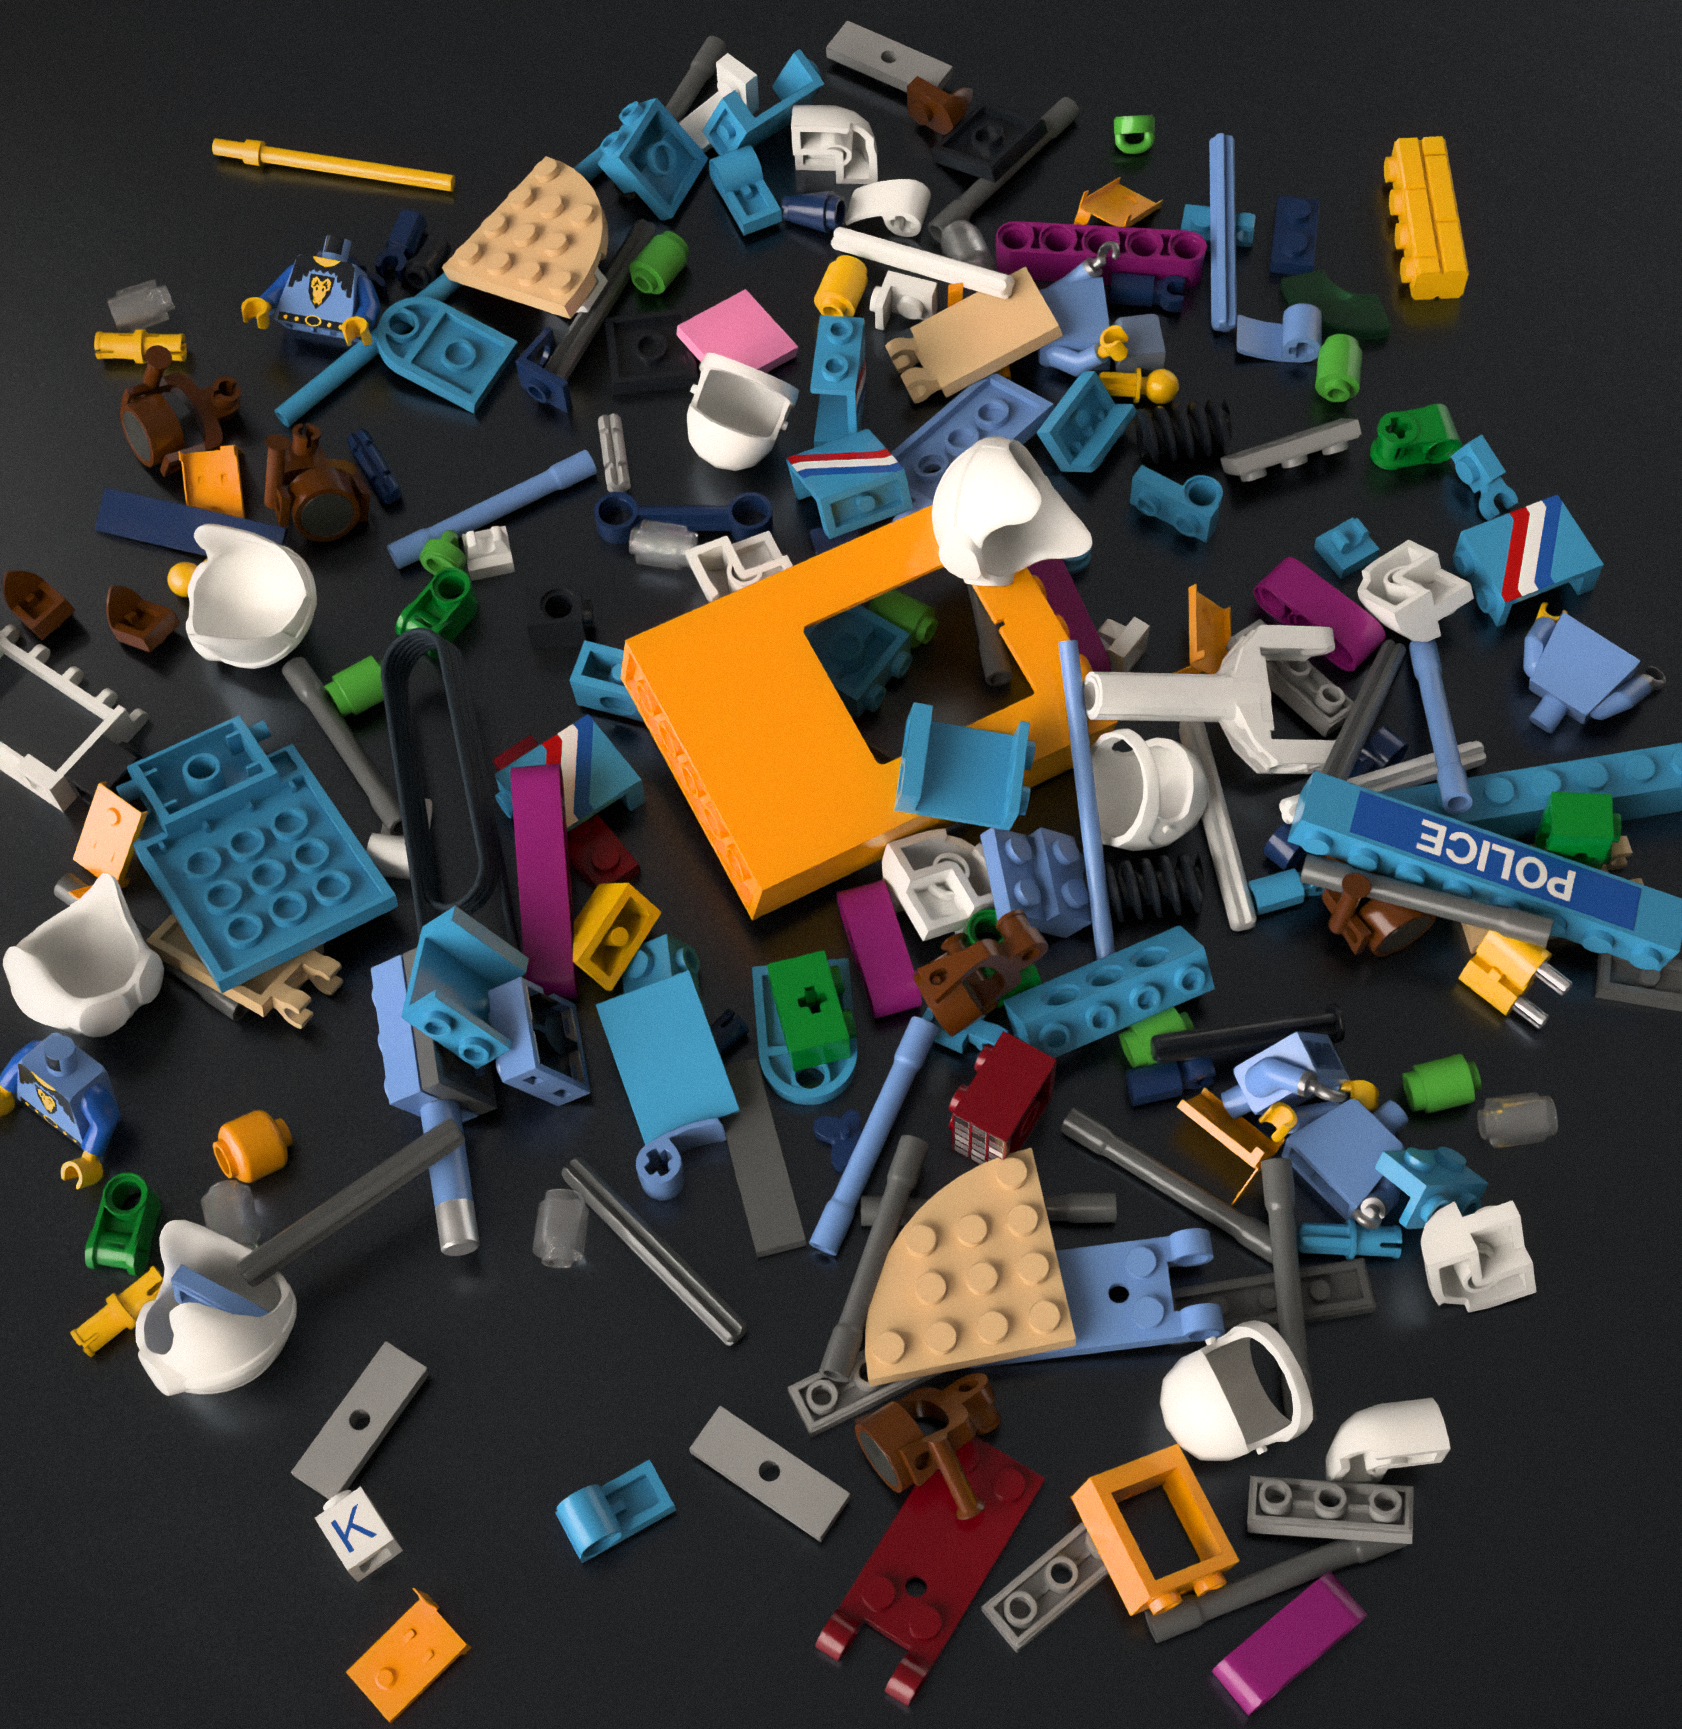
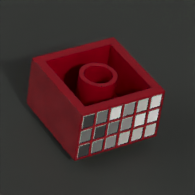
M1005 1031L1002 1032L995 1045L987 1043L974 1065V1070L978 1071L969 1086L965 1084L959 1086L948 1108L949 1111L953 1112L948 1125V1129L952 1130V1150L979 1165L995 1158L1004 1160L1010 1153L1020 1151L1053 1098L1057 1059Z

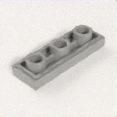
M848 20L826 47L827 58L904 92H907V86L917 76L941 90L952 77L951 65Z
M1341 418L1221 457L1220 460L1224 473L1240 476L1241 481L1246 482L1266 476V467L1281 463L1282 468L1308 462L1307 454L1322 450L1323 455H1329L1344 451L1349 448L1348 441L1359 438V435H1362L1358 419Z
M1261 619L1255 621L1230 637L1225 649L1229 652L1240 637L1246 636L1260 625L1267 624ZM1308 660L1266 661L1270 689L1324 738L1344 725L1354 702Z
M385 1341L291 1471L293 1476L329 1500L338 1493L347 1490L430 1374L428 1368ZM370 1418L366 1428L362 1430L355 1429L356 1423L360 1419Z
M864 1349L858 1352L848 1382L834 1381L817 1372L789 1386L788 1392L812 1438L942 1373L870 1387L869 1382L860 1378L861 1374L867 1371Z
M722 1406L718 1407L689 1448L692 1455L820 1542L851 1499V1494ZM773 1468L778 1470L780 1474L774 1481L768 1482L761 1478L762 1473L766 1469Z
M1250 1476L1247 1532L1412 1544L1413 1486Z
M1084 1522L1080 1523L982 1606L981 1611L1016 1653L1109 1575ZM1056 1569H1064L1070 1574L1071 1580L1064 1584L1057 1583L1053 1580L1051 1573Z

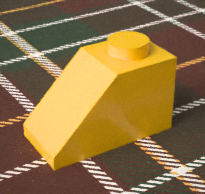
M630 883L598 884L574 921L573 962L605 990L612 991L662 912Z

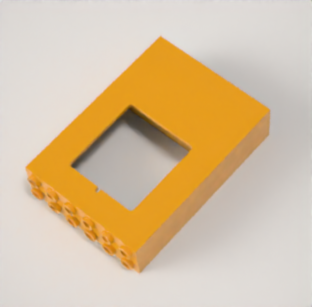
M933 505L625 640L620 678L752 921L883 859L886 845L889 842L928 830L945 829L958 823L951 820L894 811L901 757L886 764H879L875 760L804 634L806 628L943 568L944 565L939 558V545L933 531ZM1026 567L1015 574L1013 583L1010 585L995 587L972 586L994 624L996 625L1002 621L1005 623L1004 626L1000 627L999 633L1029 682L1034 694L965 727L1013 735L1020 721L1029 722L1028 740L1035 741V754L1031 769L1024 770L1022 786L1031 788L1073 768L1058 646V642L1070 640V632L1065 620L1059 614L1055 615L1047 602V594L1042 581L1036 575L1032 576ZM1079 654L1082 682H1084L1085 676L1089 672H1093L1088 659L1083 654ZM1087 717L1090 747L1102 734L1113 731L1118 721L1090 720Z

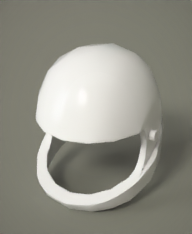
M707 352L699 367L701 375L698 385L693 384L690 390L691 393H694V397L687 412L689 442L699 457L716 468L737 471L756 466L772 451L780 430H786L788 425L786 419L791 409L796 405L799 390L787 382L722 355Z
M1117 729L1102 734L1091 746L1103 844L1130 851L1154 850L1172 844L1196 827L1207 805L1209 783L1199 760L1185 746L1174 740L1158 737L1144 741L1140 735L1130 729ZM1124 739L1133 750L1120 752L1112 750L1114 743Z
M1256 1320L1243 1322L1234 1326L1228 1333L1218 1339L1215 1336L1206 1339L1207 1345L1180 1358L1163 1379L1160 1405L1165 1426L1179 1446L1199 1460L1230 1461L1255 1449L1259 1455L1268 1451L1266 1445L1275 1442H1288L1297 1438L1308 1429L1313 1420L1312 1400L1302 1370L1289 1346L1268 1323ZM1251 1338L1266 1347L1275 1357L1285 1374L1292 1394V1421L1277 1410L1269 1400L1259 1381L1251 1357Z

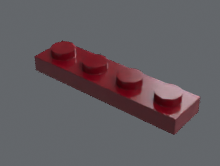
M530 734L494 758L495 769L497 771L502 770L539 746L538 742ZM595 814L567 833L569 859L594 890L601 883H627L641 873L639 863L598 814Z

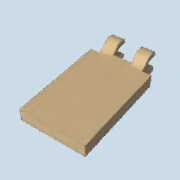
M1026 266L1010 274L1014 278L1015 284L1009 298L1003 299L982 292H976L912 326L910 330L914 336L913 338L898 337L885 345L898 373H902L900 376L914 404L926 400L931 394L942 389L947 398L1063 336L1059 324ZM919 362L921 363V365H922V367H923V368H918V367L912 368L915 364H917V363H919Z
M172 913L146 940L147 945L164 962L221 993ZM321 944L221 994L262 1017H265L272 1008H275L288 1023L302 1029L314 1014L309 1009H306V1006L311 1002V997L299 990V988L310 979L317 989L324 994L332 996L343 984V979L336 976L342 967L335 959L322 955L324 953V945Z

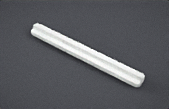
M838 227L834 230V237L831 240V245L835 250L951 284L963 283L965 288L1003 299L1011 296L1012 288L1015 284L1014 278L1010 275L843 227Z
M1180 722L1178 732L1181 743L1197 757L1204 768L1209 783L1207 805L1201 819L1230 928L1236 932L1252 929L1255 927L1257 916L1204 722Z
M1480 741L1457 745L1461 763L1465 770L1482 766L1486 762L1487 756L1484 753V745ZM1434 753L1350 778L1347 782L1376 792L1414 787L1437 780L1438 769ZM1300 794L1282 799L1279 804L1282 819L1287 824H1292Z

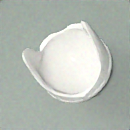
M992 436L977 441L951 463L942 476L935 492L932 507V524L934 536L939 545L940 561L950 573L963 578L967 584L991 587L1007 586L1013 583L1016 573L1034 563L1046 559L1077 557L1089 551L1092 546L1091 533L1053 488L1049 479L1044 475L1027 448L1017 440L1006 439L1002 436Z
M203 524L198 527L194 533V538L198 545L206 551L208 559L200 563L195 569L188 586L190 607L189 618L186 621V630L191 644L206 660L223 661L239 668H262L283 659L298 646L307 634L317 606L315 581L307 563L290 548L279 545L250 531L218 524Z
M102 873L80 900L38 926L16 946L9 947L3 958V967L11 986L12 995L23 1013L42 1024L73 1034H84L89 1037L106 1036L122 1027L139 1007L155 999L160 991L164 975V967L160 956L151 950L144 941L130 913L118 881L114 876L107 873Z
M172 1220L168 1222L162 1229L159 1237L161 1257L165 1266L163 1282L156 1299L148 1301L143 1305L136 1321V1343L140 1349L138 1357L155 1386L161 1393L167 1396L182 1392L215 1394L244 1386L261 1375L283 1350L296 1320L297 1301L290 1284L279 1271L255 1287H251L244 1280L238 1270L237 1263L253 1250L226 1236L187 1220ZM182 1264L270 1313L261 1317L231 1314L200 1303L187 1302L180 1304L175 1301L171 1278Z

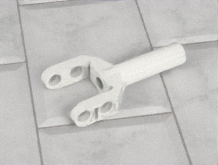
M1260 625L1256 630H1252L1246 636L1239 638L1222 659L1220 669L1215 674L1089 672L1083 682L1086 715L1090 720L1219 722L1233 750L1257 774H1312L1314 770L1321 772L1336 740L1271 739V732L1274 731L1266 661H1306L1310 657L1330 653L1335 650L1333 629L1320 626Z

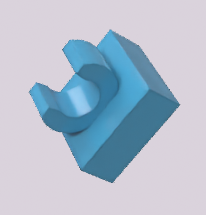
M1353 517L1317 537L1314 549L1340 579L1375 561L1380 551V548L1369 537L1370 532L1358 518L1354 519Z

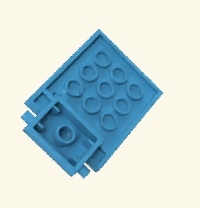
M240 715L127 766L131 780L116 787L119 796L126 802L140 797L148 809L140 836L132 843L134 852L221 993L398 907L396 894L294 745L290 744L266 755L258 742L271 737L265 721L261 720L247 727Z

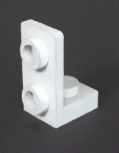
M729 53L716 62L718 92L679 122L681 127L704 153L713 146L702 130L724 96L736 90L752 114L759 110L757 74Z

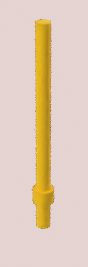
M215 138L212 145L214 155L243 159V162L248 165L263 166L264 163L449 192H453L455 188V175L266 146L264 141L246 139L245 142Z

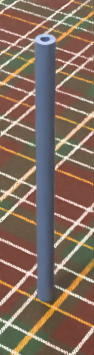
M1067 640L1058 642L1096 958L1099 960L1115 953L1078 641Z

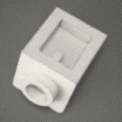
M888 270L882 287L875 286L870 300V311L875 312V328L885 330L892 312L901 314L908 319L926 320L935 315L938 309L937 283Z

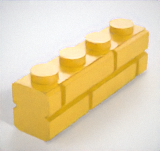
M1443 136L1423 137L1422 140H1418L1417 137L1398 138L1394 142L1392 155L1385 157L1384 179L1386 183H1393V190L1390 191L1389 209L1391 216L1398 215L1399 223H1396L1395 246L1396 249L1404 250L1405 257L1401 258L1400 263L1401 282L1409 283L1411 298L1414 300H1430L1436 296H1439V299L1460 298L1465 290L1469 270L1446 141Z

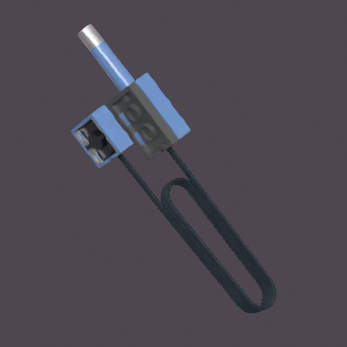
M418 627L407 630L398 636L386 650L381 663V683L419 938L422 927L428 923L425 901L442 913L456 906L466 914L471 915L486 904L492 896L498 881L508 942L512 947L521 952L507 871L465 661L461 651L455 645L431 629ZM436 648L439 654L479 859L478 874L474 885L461 899L447 904L443 903L438 889L408 691L409 676L413 666L422 655ZM417 948L403 953V955L396 956L371 968L373 982L372 1000L376 1007L379 1026L378 1045L383 1055L386 1076L384 1080L385 1093L390 1105L421 1117L424 1134L448 1118L454 1120L464 1134L463 1122L497 1108L491 1063L489 1062L476 1069L401 1018ZM525 974L489 990L488 997L491 1010L488 1018L490 1026L512 1041L511 1050L496 1058V1068L502 1082L556 1106L590 1094L576 1005L554 993L549 996L544 995L543 988L526 980ZM464 1142V1144L429 1167L440 1248L442 1253L449 1256L466 1255L474 1252L480 1246L466 1145Z

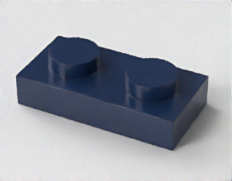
M1278 195L1269 273L1312 277L1320 199Z

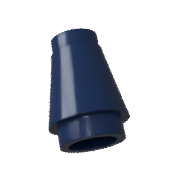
M834 191L785 195L781 204L782 219L830 234L836 228L843 227L846 201L843 196L836 195Z

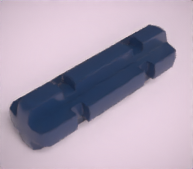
M359 429L356 433H351L347 437L349 449L358 460L357 463L370 485L376 490L375 493L380 502L389 505L402 497L400 485L395 476L391 474V469L378 447L373 444L374 441L369 432Z

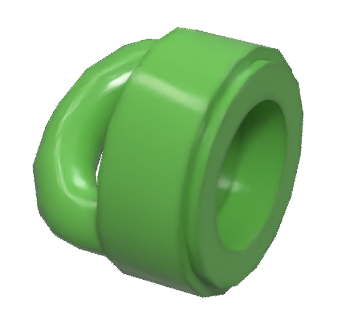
M1153 115L1121 116L1114 119L1115 143L1119 150L1127 154H1140L1152 147L1155 139V117ZM1144 133V140L1141 143L1131 144L1125 141V134Z
M446 530L440 539H429L419 555L422 566L433 575L446 568L463 570L467 561L465 554L459 549L458 536L453 530Z

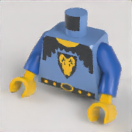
M327 235L321 258L300 254L297 256L295 263L290 265L260 297L246 299L242 303L241 309L244 323H248L251 318L256 317L259 329H267L270 325L269 315L274 314L273 319L287 329L344 339L347 346H351L352 341L359 342L362 339L364 346H370L373 343L370 332L381 312V305L372 280L357 265L347 263L352 242L342 237Z
M52 1033L43 1041H31L13 1055L0 1074V1117L14 1109L15 1101L12 1093H17L18 1100L84 1150L82 1157L63 1164L61 1168L62 1179L68 1181L79 1176L76 1185L77 1190L93 1185L100 1181L103 1176L102 1165L97 1158L98 1156H104L115 1128L122 1119L108 1072L100 1063L77 1047L71 1038L60 1033Z

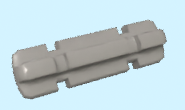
M615 413L602 415L598 419L607 490L610 493H625L630 489L631 484L621 417Z

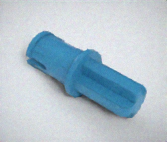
M1347 1219L1345 1224L1302 1222L1296 1231L1298 1251L1301 1253L1344 1255L1346 1260H1353L1355 1255L1399 1258L1402 1248L1396 1247V1243L1402 1244V1232L1399 1225L1368 1229L1362 1225H1356L1353 1219Z

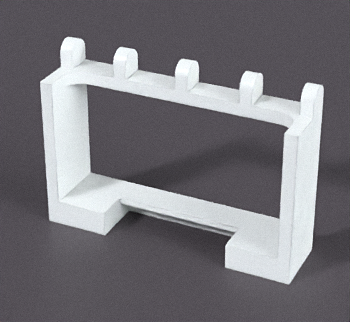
M9 624L0 631V658L5 654L104 720L56 772L30 754L23 757L0 741V770L64 812L77 798L64 775L101 735L117 745L121 741L128 743L145 725L148 714L137 708L129 715L126 709L120 705L114 710L111 709L117 700V693L106 688L96 698L77 686L84 676L82 670L72 666L61 676L44 664L50 656V649L42 644L36 645L29 653L20 649L14 644L19 639L21 631L14 625Z

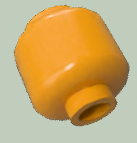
M253 1110L223 1124L218 1133V1141L213 1143V1150L219 1166L229 1179L236 1177L243 1183H252L285 1167L288 1160L287 1147L293 1144V1139L287 1124L282 1118L274 1120L264 1110Z

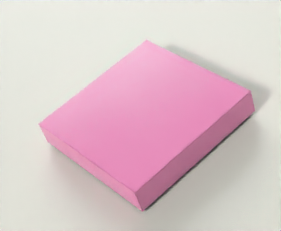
M746 289L679 324L677 327L676 335L700 362L705 354L710 352L767 373L796 357L798 352V346Z

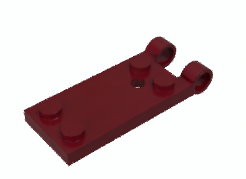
M974 1436L972 1440L960 1447L956 1454L976 1497L985 1502L983 1511L970 1519H958L956 1517L958 1507L940 1469L933 1473L920 1487L915 1485L843 1602L829 1618L815 1644L817 1649L840 1662L865 1623L908 1650V1653L895 1669L885 1689V1693L907 1707L917 1697L926 1679L1045 1483L1044 1477L977 1436ZM912 1578L922 1579L927 1586L926 1592L920 1597H912L906 1591L905 1586Z

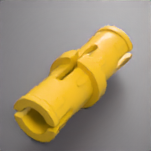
M135 329L134 333L97 331L95 334L94 348L95 350L100 349V351L95 353L97 359H134L137 364H146V351L148 348L156 345L167 348L172 355V361L184 362L187 356V343H182L186 341V336L183 333L152 334L147 333L145 329Z
M154 1265L119 1295L115 1292L106 1298L108 1303L77 1329L70 1332L79 1346L83 1345V1351L90 1358L126 1327L130 1330L136 1327V1321L143 1305L148 1301L156 1299L163 1282V1277L161 1276L162 1273Z

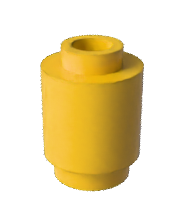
M849 255L839 256L836 261L829 264L814 297V303L822 315L854 316L868 283L867 267L865 264Z

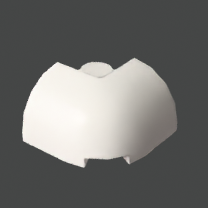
M793 105L791 132L796 170L836 171V184H872L878 182L877 146L869 122L855 111L839 106Z
M770 531L731 544L728 536H724L685 551L687 561L709 602L793 566L787 555L782 556Z
M1411 540L1405 541L1361 571L1363 580L1357 591L1358 597L1366 611L1379 623L1412 641L1428 642L1440 637L1441 632L1438 621L1453 614L1456 609L1474 599L1470 582L1441 569L1438 553Z
M945 828L928 830L887 843L882 860L883 880L887 886L895 913L905 910L922 941L953 931L955 934H967L968 922L975 913L984 909L995 910L983 847L980 842L973 846L962 838L947 835Z
M1513 1200L1497 1206L1483 1207L1475 1213L1462 1217L1454 1201L1437 1210L1425 1224L1420 1242L1429 1289L1438 1306L1443 1303L1465 1305L1468 1313L1488 1309L1537 1292L1533 1262L1524 1245L1521 1216Z
M1433 1398L1377 1404L1355 1412L1340 1426L1326 1455V1481L1376 1483L1380 1482L1386 1471L1391 1468L1442 1463L1451 1448L1444 1419L1438 1404Z

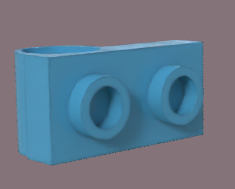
M751 145L710 159V178L744 236L782 221L781 208L763 179L759 159Z
M1141 465L1132 477L1129 503L1136 506L1143 514L1155 516L1173 525L1183 535L1194 536L1207 543L1216 531L1223 489L1220 483L1210 476L1197 475L1191 477L1182 486Z
M649 1459L601 1487L598 1484H594L574 1492L557 1506L555 1513L581 1563H584L676 1511V1508Z

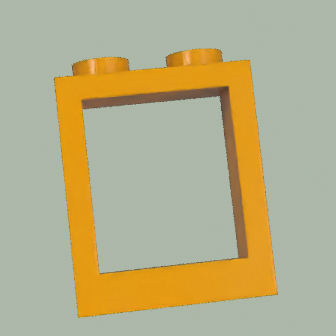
M1179 1444L1089 1477L1071 1497L1130 1616L1149 1608L1153 1616H1156L1179 1605L1183 1601L1181 1598L1183 1594L1194 1590L1197 1596L1201 1597L1210 1590L1218 1589L1227 1583L1224 1575L1239 1562ZM1162 1485L1201 1562L1155 1580L1116 1503Z

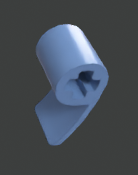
M1301 303L1292 305L1284 311L1283 324L1264 322L1238 315L1237 351L1238 353L1264 360L1295 363L1310 362L1318 357L1319 349L1322 346V313L1316 306Z
M714 1118L687 1124L669 1131L646 1144L639 1151L636 1158V1169L644 1193L658 1201L670 1200L676 1197L682 1191L685 1184V1173L679 1153L690 1148L726 1141L724 1126L721 1121ZM658 1166H661L664 1171L669 1168V1172L663 1176H660L657 1171L653 1174L652 1170Z

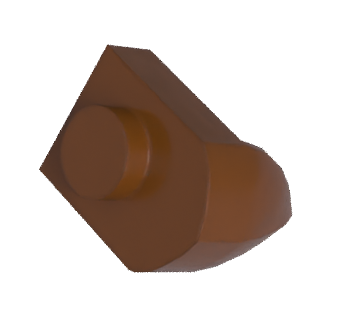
M917 76L907 86V115L911 116L918 124L926 125L941 135H947L964 118L973 97V90L970 87H962L950 95Z
M24 570L5 571L3 581L5 602L15 616L41 640H44L52 631L58 629L65 619L75 611V608L58 591L37 574Z
M121 585L109 586L106 614L109 626L118 641L151 652L180 624L173 609L144 600L137 592Z

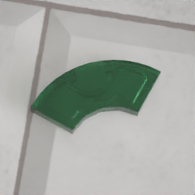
M1323 270L1281 278L1280 290L1289 305L1304 303L1316 306L1322 313V325L1336 330V334H1346L1358 339L1389 337L1391 325L1378 294L1360 295L1345 291L1332 283Z

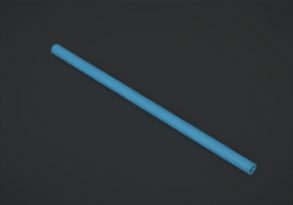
M598 147L573 169L580 173L589 183L603 172L598 162L604 153ZM444 272L415 297H429L443 302L463 284L448 280ZM398 322L392 325L390 329L396 334L403 335L412 326L405 322ZM377 327L370 332L373 343L370 346H364L361 339L276 408L274 412L277 418L286 427H290L379 354Z

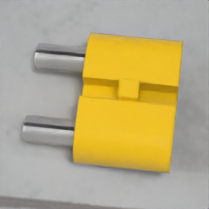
M1494 931L1487 933L1476 950L1477 954L1469 960L1458 978L1505 1016L1515 1010L1538 1029L1546 1024L1549 1015L1525 997L1534 983L1533 980L1538 977L1560 995L1566 994L1572 986V981L1548 964L1552 953L1544 947L1503 937Z

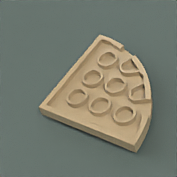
M545 156L542 161L535 165L530 174L509 193L508 197L482 222L481 226L455 251L454 255L442 266V269L448 280L571 319L597 282L594 273L599 261L605 259L607 255L609 241L608 224L604 210L594 189L580 173L561 161Z
M1032 1148L1010 1153L1004 1160L995 1158L957 1177L932 1196L901 1230L888 1251L868 1309L865 1329V1357L870 1387L1076 1346V1337Z

